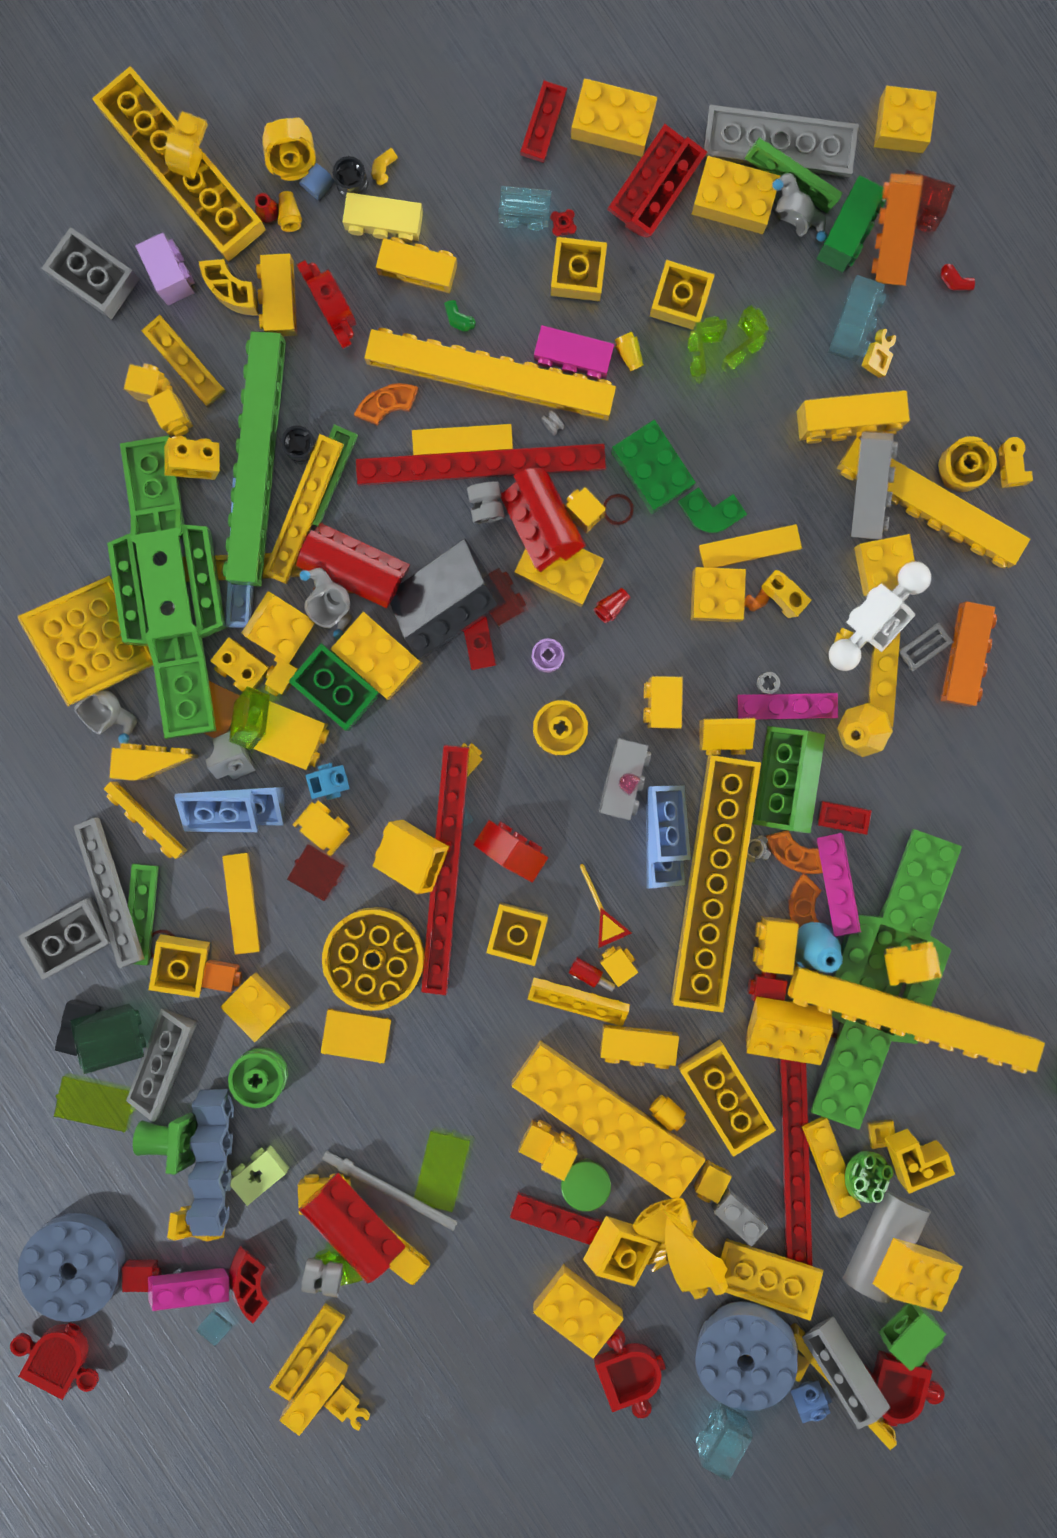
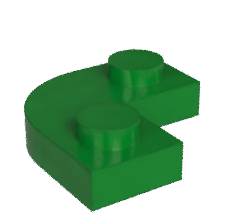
M699 487L677 502L696 529L707 533H720L747 515L734 494L712 507Z

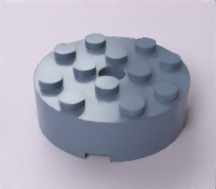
M65 1214L46 1223L29 1239L20 1255L18 1280L23 1295L35 1310L50 1319L72 1322L83 1320L96 1314L107 1304L122 1282V1266L126 1263L123 1245L120 1239L108 1228L109 1225L88 1214ZM69 1263L74 1265L76 1271L70 1267Z
M748 1301L726 1304L718 1308L708 1320L706 1319L701 1327L695 1356L696 1369L705 1389L724 1405L744 1411L769 1408L780 1402L789 1393L796 1379L798 1348L794 1332L788 1322L785 1323L776 1314V1311L767 1306Z

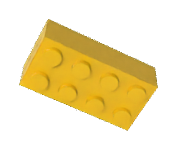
M907 390L805 400L797 410L799 441L807 440V444L820 443L824 438H831L832 441H843L847 439V436L855 435L856 438L861 439L863 431L892 433L896 435V431L902 430V427L910 421Z
M720 1039L678 1065L680 1072L733 1157L776 1131Z

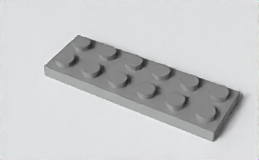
M710 105L703 148L707 153L704 158L707 159L708 156L729 162L753 165L744 158L748 150L760 137L813 173L851 177L859 124Z

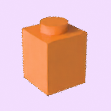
M216 960L207 961L201 987L225 992L234 991L236 986H240L242 972H239L240 965Z

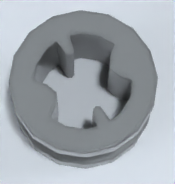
M552 410L549 411L547 417L543 416L541 418L547 429L554 436L557 435V430L565 428Z
M765 672L757 679V688L763 694H773L780 687L779 676L773 672ZM768 676V679L771 677L774 679L775 682L772 683V690H769V687L763 688L762 685L765 683L764 677Z

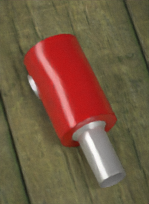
M576 957L568 971L574 978L585 982L593 988L598 984L612 992L616 984L602 977L603 971L579 957Z

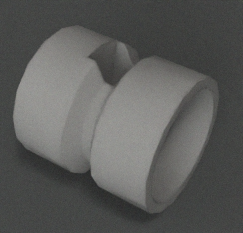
M498 482L479 483L467 488L469 502L474 504V507L471 508L474 524L489 523L505 518L503 504L498 502V499L501 497Z
M308 1258L303 1275L302 1292L316 1294L318 1291H322V1294L325 1296L338 1297L343 1264L329 1261L324 1265L322 1260Z

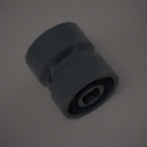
M346 156L335 163L333 178L340 195L345 199L347 192L365 195L368 191L369 182L362 162L355 157Z
M300 425L292 426L283 433L281 446L294 463H308L316 439L306 427Z

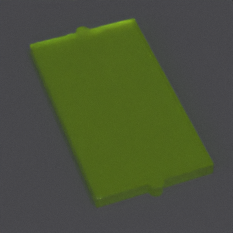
M63 1076L59 1093L55 1096L57 1103L54 1117L126 1132L129 1115L133 1113L132 1105L126 1101L129 1090Z
M430 1131L414 1196L415 1199L434 1209L453 1212L470 1140L455 1137L452 1133L447 1135Z

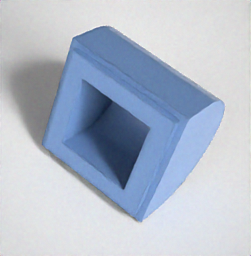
M315 163L314 167L312 166L308 171L309 174L301 179L299 185L320 201L335 181L322 166Z

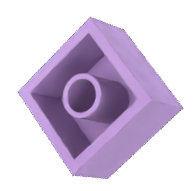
M161 233L135 245L157 293L168 306L195 294L191 286L195 284V281L189 269L187 270L183 262L185 261L173 239L168 240L164 233Z

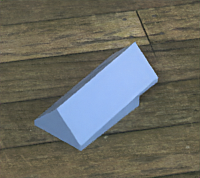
M685 785L647 787V888L685 885L683 860H691Z
M285 787L178 793L174 797L184 832H258L259 825H284Z

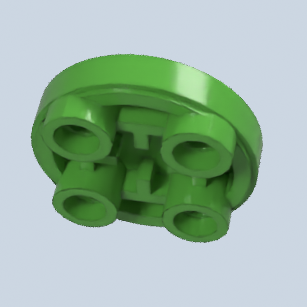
M871 1151L857 1153L851 1158L845 1171V1185L849 1194L854 1199L865 1203L881 1202L888 1189L890 1179L893 1177V1168L878 1153Z
M585 1158L572 1164L565 1180H561V1191L565 1201L574 1209L593 1211L600 1208L607 1201L611 1192V1181L608 1172L601 1164Z

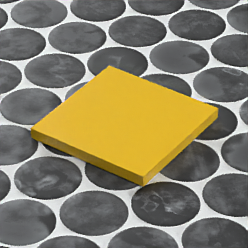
M110 575L23 613L17 618L67 706L75 704L154 666L148 646L127 645L122 642L114 585Z

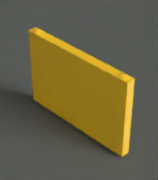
M328 1009L321 1053L324 1055L329 1054L378 1062L380 1064L385 1063L392 1019Z

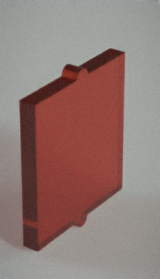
M307 844L300 858L295 860V866L287 880L325 901L333 886L338 884L337 879L345 865Z

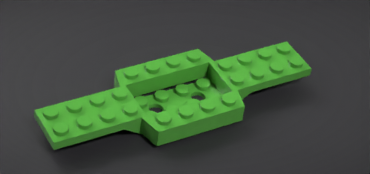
M169 435L120 443L131 514V533L107 543L122 642L127 645L149 647L154 665L165 739L216 731L202 638L226 629L211 530L207 526L185 525L177 476L165 475V445L168 438H171ZM182 535L197 627L192 624L179 539ZM158 552H164L167 555V562L162 566L155 565L153 561L154 555ZM164 602H173L175 610L171 615L162 614L161 606Z
M912 829L883 908L878 916L858 914L861 933L845 935L841 945L842 964L836 971L831 973V976L899 996L903 983L890 985L884 951L890 946H907L908 950H911V945L918 944L919 942H932L933 947L936 946L942 976L952 949L930 934L962 846ZM941 977L908 983L902 998L931 1006ZM832 1011V1016L840 1021L837 1038L811 1112L860 1130L891 1042L918 1044V1041L914 1039L915 1035L905 1033V1037L891 1033L889 1027L881 1025L880 1029L873 1028L865 1024L866 1020L857 1018L856 1022L842 1018V1013Z

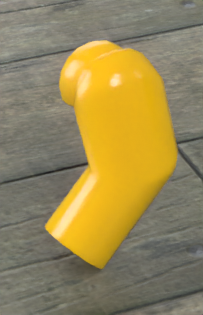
M392 148L373 161L371 177L378 185H383L388 181V176L385 173L386 168L398 159Z

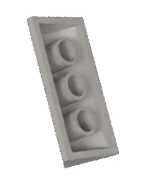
M162 1008L126 1099L129 1104L150 1121H156L164 1112L198 1021Z

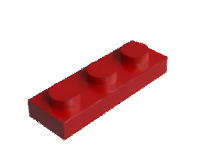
M543 80L520 151L521 156L544 163L567 94L566 87Z

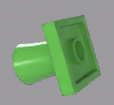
M188 1113L170 1122L169 1127L156 1125L144 1120L140 1121L133 1136L134 1154L136 1156L166 1155V1174L176 1175L195 1163V1155L190 1149V1139L194 1136L198 1127L196 1116L193 1113Z

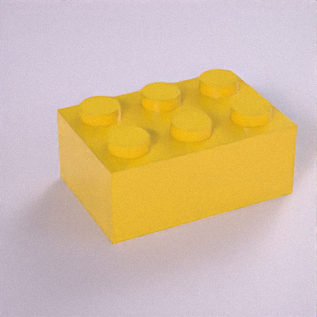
M584 78L571 127V139L642 157L648 140L657 97Z
M708 156L691 215L763 234L768 224L777 192L773 188V182L781 176Z
M525 548L514 574L531 584L582 607L603 564L604 558L581 549L567 561L559 558L540 572L535 568Z
M364 611L331 647V650L387 700H390L422 664Z
M756 997L746 1031V1053L821 1065L833 1031L832 1014L818 1011V1006L808 1005L804 1007L793 1002Z
M893 1238L872 1284L892 1299L942 1312L963 1266L942 1252Z
M564 1264L533 1303V1313L593 1359L624 1320L622 1308Z

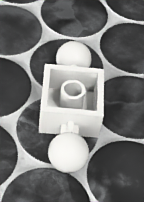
M921 562L905 564L898 574L899 584L892 592L883 584H880L868 593L867 599L861 606L856 607L850 613L847 623L856 632L850 639L836 641L829 650L830 663L836 669L841 671L854 669L861 660V648L867 641L882 652L916 614L903 601L910 594L922 593L929 587L931 573L926 565Z

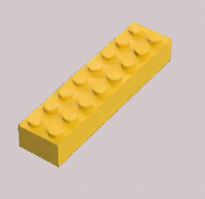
M131 66L92 98L102 114L227 262H230L266 231L259 217L200 148L199 150L203 156L194 180L169 170L165 162V149L170 131L174 132L178 121Z
M541 1040L512 1080V1087L671 1198H680L706 1161L702 1152L672 1131L669 1132L662 1124Z

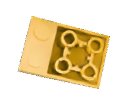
M120 743V748H112L109 778L147 780L198 758L199 754H191L192 749L171 748V752H166L167 747L146 745L145 750H142V745Z

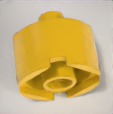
M298 117L279 119L266 124L262 143L265 164L269 172L279 175L281 179L286 181L304 178L309 174L308 170L312 166L314 167L316 162L313 137L310 129Z
M968 436L961 438L942 453L938 465L939 475L944 485L949 489L958 492L972 491L987 482L996 469V455L993 448L988 446L979 437ZM964 461L966 464H970L971 467L969 469L964 465Z
M317 801L315 804L311 802L292 825L295 828L301 825L302 828L299 831L319 848L325 850L328 847L327 854L332 856L349 836L350 833L347 830L350 826L338 816L335 820L328 815L331 811L320 801Z
M932 942L911 945V950H908L907 946L886 949L887 954L884 957L890 985H899V983L903 982L907 984L942 977L936 946L933 947Z

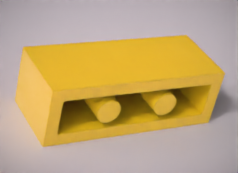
M391 237L390 240L383 238L376 270L378 275L450 293L457 268V259L451 252L445 250L435 252L422 244L412 246L405 244L399 238Z
M291 254L260 255V264L256 265L257 278L261 279L262 289H258V302L263 307V314H259L260 329H264V332L281 333L282 336H297L295 276Z
M603 1024L600 1056L605 1058V1062L620 1063V1060L630 1061V1065L644 1066L645 1063L655 1064L654 1067L669 1069V1066H676L679 1035L677 1032Z
M328 1351L284 1408L280 1422L300 1436L344 1379L349 1365Z

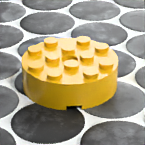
M382 907L363 908L346 916L329 933L322 952L323 973L334 994L346 1004L369 1011L387 1009L404 1000L417 985L424 967V945L415 926L400 913ZM375 952L379 956L380 963L378 965H372L368 962L367 955L369 953Z

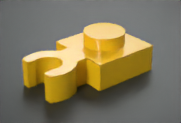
M881 329L876 332L875 342L869 343L861 365L878 378L886 376L893 357V353L889 351V348L896 342L895 335L885 338L887 329Z
M342 1384L324 1404V1407L341 1422L348 1417L351 1426L358 1431L362 1424L356 1418L361 1416L367 1421L370 1417V1413L365 1408L357 1407L360 1399Z

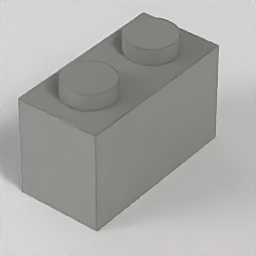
M728 1187L725 1189L719 1203L713 1202L711 1204L713 1212L751 1247L768 1229L765 1220Z

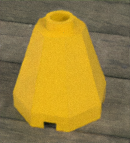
M869 703L847 709L837 727L843 747L861 757L883 751L893 732L886 711L878 709Z

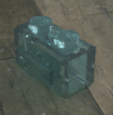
M501 186L499 223H503L508 228H517L518 224L528 225V228L532 230H542L543 227H548L551 191Z

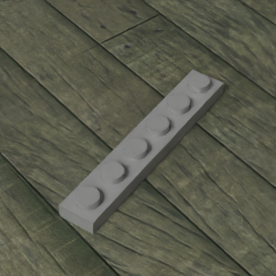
M92 818L73 826L118 968L144 960L145 958L100 818Z

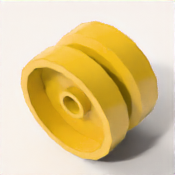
M555 700L545 704L538 711L533 722V734L538 745L544 751L553 755H567L575 752L584 744L588 734V722L584 712L576 704L569 701ZM559 723L565 726V731L562 733H558L555 729Z

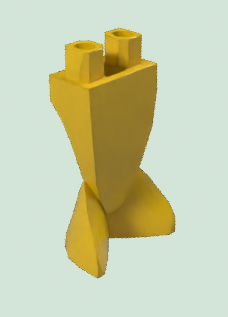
M672 1198L654 1203L640 1213L632 1225L633 1229L643 1238L665 1243L671 1271L682 1292L690 1291L694 1299L706 1296L708 1287L712 1289L715 1295L725 1293L728 1284L724 1276L728 1269L721 1258L710 1253L694 1237L690 1214L683 1198Z

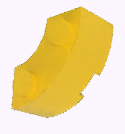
M224 259L199 261L204 281L214 296L224 306L240 314L259 315L257 291L252 282L241 281L233 277Z

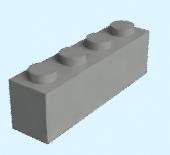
M862 432L851 537L882 539L883 531H888L890 516H885L886 507H891L892 492H887L888 482H894L895 467H890L891 457L896 458L898 447V442H893L894 434Z
M834 1316L816 1324L802 1337L857 1428L861 1429L878 1421L890 1406Z

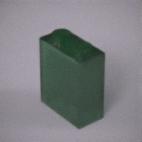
M130 1004L70 1020L79 1067L84 1074L144 1057L143 1048H146V1041L143 1033H139L138 1025L141 1024V1017L138 1010H135Z

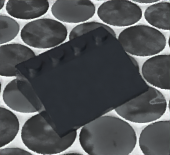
M463 539L398 586L397 593L390 605L404 639L417 659L429 656L504 605L506 601L467 540Z

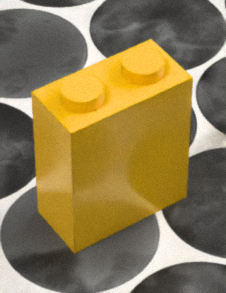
M269 701L250 748L302 769L310 770L311 766H316L320 757V753L317 752L320 743L325 744L330 730H327V723Z
M405 820L389 821L383 831L384 836L380 847L375 853L376 858L373 867L416 894L432 892L449 846Z

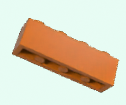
M891 173L890 182L884 183L882 198L887 199L886 208H881L879 224H883L882 233H877L875 249H880L879 257L873 258L871 273L876 274L875 283L906 286L923 176Z
M967 601L959 604L952 639L953 643L951 644L941 696L942 702L972 707L977 706V702L981 701L983 688L980 687L981 680L986 676L988 664L985 663L986 654L990 652L992 647L990 633L991 628L995 627L997 621V614H994L995 607Z

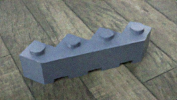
M204 1089L199 1091L196 1100L192 1103V1113L196 1116L198 1127L194 1136L190 1139V1149L194 1152L196 1164L188 1176V1186L192 1189L194 1201L186 1213V1223L190 1226L192 1236H222L229 1219V1207H225V1193L230 1191L231 1170H227V1156L232 1155L233 1134H229L228 1127L229 1119H234V1106L229 1089Z

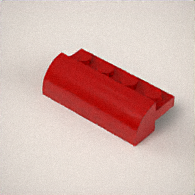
M664 124L607 210L626 224L625 227L633 233L646 238L650 237L707 151L688 136L684 139L672 128Z
M530 468L515 474L516 482L501 493V499L535 568L542 572L559 558L567 561L586 547L549 474L540 468Z
M320 523L315 531L311 530L299 553L296 566L307 571L314 568H322L334 583L387 608L396 595L398 586L407 574L410 564Z
M336 1173L298 1209L367 1284L381 1276L390 1267L389 1264L406 1248L400 1239L339 1173Z

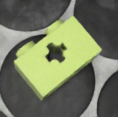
M271 1145L265 1150L262 1147L250 1156L251 1162L246 1166L241 1163L231 1172L233 1175L231 1187L247 1206L282 1178L289 1169ZM260 1170L262 1172L261 1176L257 1175L255 1177L253 1172Z

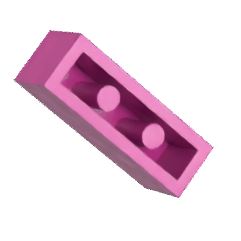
M541 325L534 352V361H537L538 365L550 368L552 365L561 367L563 372L569 374L576 372L584 373L592 380L606 379L614 344Z
M224 1268L149 1276L148 1302L152 1311L229 1302V1276Z

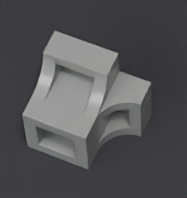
M235 729L212 739L214 751L205 761L207 768L216 779L229 775L232 780H236L256 771L245 743Z

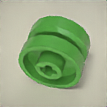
M266 1047L252 1048L242 1054L231 1067L228 1077L229 1090L235 1100L243 1106L251 1108L265 1107L274 1102L285 1088L289 1076L287 1064L283 1057L273 1049ZM256 1074H259V1078H262V1080L257 1079Z

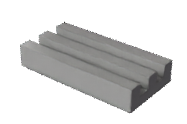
M938 622L901 648L899 655L902 656L905 664L907 663L912 672L951 645L953 640L940 622ZM936 630L940 632L910 655L906 653ZM941 638L945 639L944 643L939 645L937 648L932 650L930 653L925 655L916 663H913V658L918 656L920 653L925 651L927 648L932 646Z

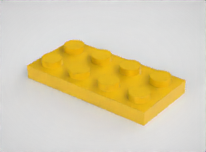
M726 1238L721 1259L728 1269L724 1276L728 1284L725 1293L811 1321L824 1272L823 1269Z

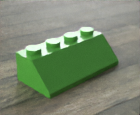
M767 727L753 819L754 825L811 833L826 734L806 730Z

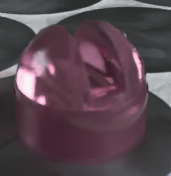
M631 773L624 774L620 778L619 786L623 792L630 796L641 778Z

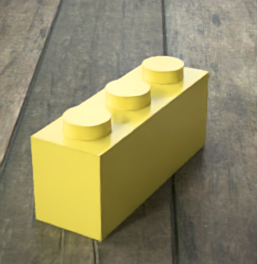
M347 192L343 225L345 230L352 235L361 236L363 233L373 234L378 239L395 237L403 240L405 243H412L413 240L419 241L423 217L422 203Z

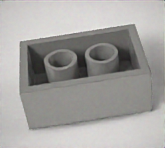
M71 227L42 267L52 279L111 320L140 280L133 270Z
M619 738L616 739L599 807L600 813L630 820L631 815L636 816L639 801L635 800L637 790L642 791L645 776H641L643 766L648 767L651 752L647 751V745Z
M92 897L80 901L18 936L42 980L111 944L102 914Z

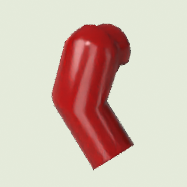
M945 264L941 268V278L950 290H974V277H961L952 264Z

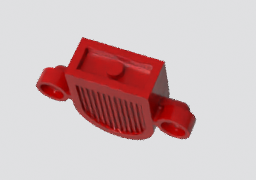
M306 260L296 264L342 349L350 346V339L354 336L351 327L357 323L332 274L328 269L321 273L315 263L307 264Z
M69 1322L51 1327L37 1343L26 1333L18 1334L10 1343V1350L15 1356L21 1357L27 1353L29 1354L18 1377L61 1400L70 1391L75 1379L78 1388L84 1392L93 1390L99 1381L97 1371L92 1368L85 1369L82 1367L88 1355V1342L85 1335L81 1332L80 1326L75 1323Z
M618 1326L606 1342L613 1349L594 1357L595 1368L612 1412L631 1406L633 1414L637 1418L643 1419L651 1413L652 1407L649 1398L659 1389L662 1378L661 1371L665 1370L666 1366L662 1355H656L648 1346L641 1343L624 1345L625 1333Z
M878 1350L872 1374L869 1368L864 1365L890 1406L882 1415L883 1422L887 1425L896 1427L898 1424L911 1422L922 1412L925 1400L930 1404H939L944 1399L945 1393L941 1385L936 1381H930L933 1370L927 1361H924L922 1365L910 1371L892 1353Z

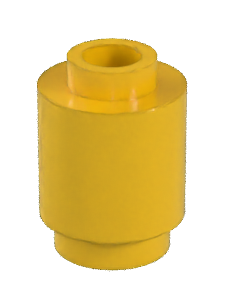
M662 1094L649 1107L652 1116L669 1132L673 1129L678 1131L686 1122L684 1118L686 1112L673 1100Z

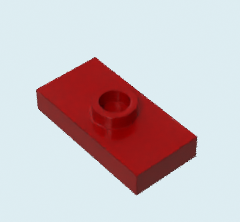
M484 617L464 631L471 670L496 666L487 617Z
M821 801L817 825L867 835L872 810Z

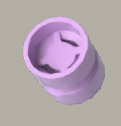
M542 639L532 649V662L536 669L541 672H555L563 663V647L554 639Z

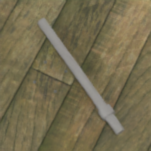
M326 1151L322 1160L339 1168V1172L346 1176L350 1174L454 1231L458 1223L456 1220L353 1165V1161L347 1158L342 1159L329 1151Z

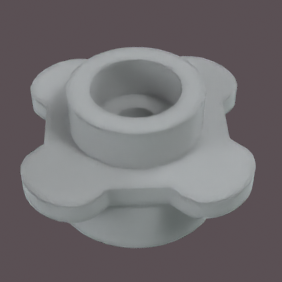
M760 835L757 839L749 840L747 860L754 863L758 859L763 858L767 860L770 858L771 852L767 848V837Z

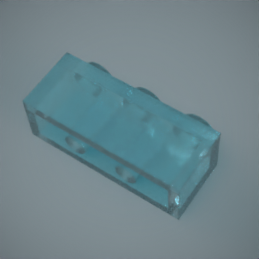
M856 275L850 286L828 353L854 362L861 355L865 356L870 344L869 341H866L868 333H873L878 318L874 317L877 308H882L886 298V294L883 293L885 284Z

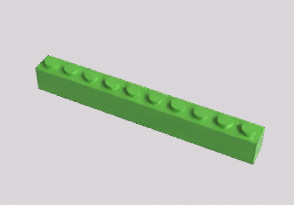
M251 331L250 340L246 342L248 364H245L243 369L246 384L245 389L241 391L243 413H240L238 418V425L241 429L240 438L236 440L238 462L233 467V475L236 478L235 487L231 490L233 511L229 513L228 525L231 527L230 537L226 539L228 560L223 566V575L226 577V581L235 585L262 587L286 340L281 333Z

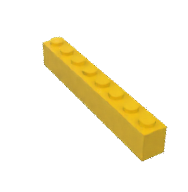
M858 438L850 444L837 469L841 470L842 476L852 481L854 479L857 480L861 444V440ZM891 458L890 467H895L894 482H888L887 492H892V505H901L906 508L905 512L912 517L919 518L920 516L928 521L927 525L937 531L944 530L949 533L950 539L957 543L964 542L971 546L970 550L980 556L985 554L992 558V563L1000 568L1005 569L1006 567L1010 568L1016 565L1030 538Z

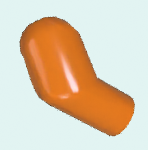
M761 588L756 598L750 594L745 597L744 607L749 608L748 611L754 612L764 607L770 597Z

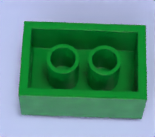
M861 175L858 176L816 258L817 260L842 273L847 265L852 267L864 246L863 243L875 224L874 221L887 200L882 198L883 186Z
M655 419L612 447L611 454L651 515L692 489L696 483Z
M322 643L288 681L345 731H350L381 695Z

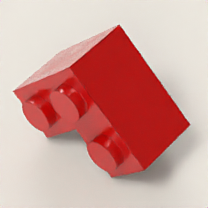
M488 820L473 845L501 866L533 883L549 858L540 852L542 847L532 840L526 843L528 839L516 831L512 834L513 828L500 821L499 824Z

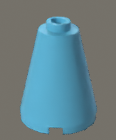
M812 921L798 928L795 961L801 967L830 973L836 971L841 966L840 939L834 936L831 926Z

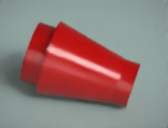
M260 193L255 198V214L262 222H273L278 217V203L267 194Z
M619 588L616 592L596 603L597 606L593 610L597 617L607 624L609 621H614L626 602L630 600V595L623 588Z

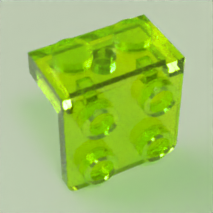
M752 304L743 310L738 321V325L747 335L748 339L725 356L721 365L723 370H726L728 367L731 370L736 368L744 361L743 358L747 353L750 352L753 355L764 346L763 343L767 340L766 335L769 327L765 323L766 318L762 311L758 308L755 310Z
M708 317L704 319V322H697L693 331H690L688 351L689 353L693 352V362H690L691 377H696V383H702L706 375L703 344L721 342L727 331L726 319L720 320L719 317Z

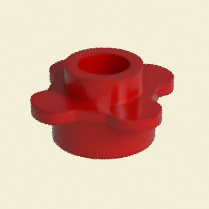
M567 209L565 212L559 213L554 211L551 213L550 219L553 221L552 233L555 236H564L576 232L577 227L573 221L575 216L573 210Z

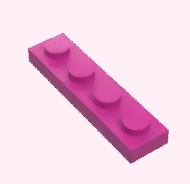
M838 693L737 695V719L838 718Z
M838 833L817 838L834 936L839 937L861 933L844 835Z

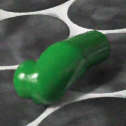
M456 300L444 303L449 324L452 327L463 332L475 328V319L472 316L459 313Z

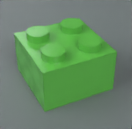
M906 1303L878 1332L888 1350L910 1371L922 1365L926 1355L932 1349L939 1347L946 1335L936 1319L924 1307Z

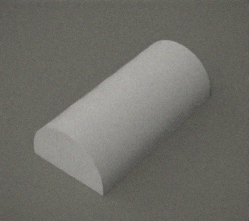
M887 1190L883 1200L877 1203L843 1276V1280L861 1294L882 1303H889L891 1297L872 1284L893 1238L916 1244L931 1211Z

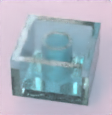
M720 1403L717 1409L712 1410L708 1419L709 1424L705 1431L702 1430L699 1433L696 1445L701 1466L729 1481L753 1439V1435L746 1416Z

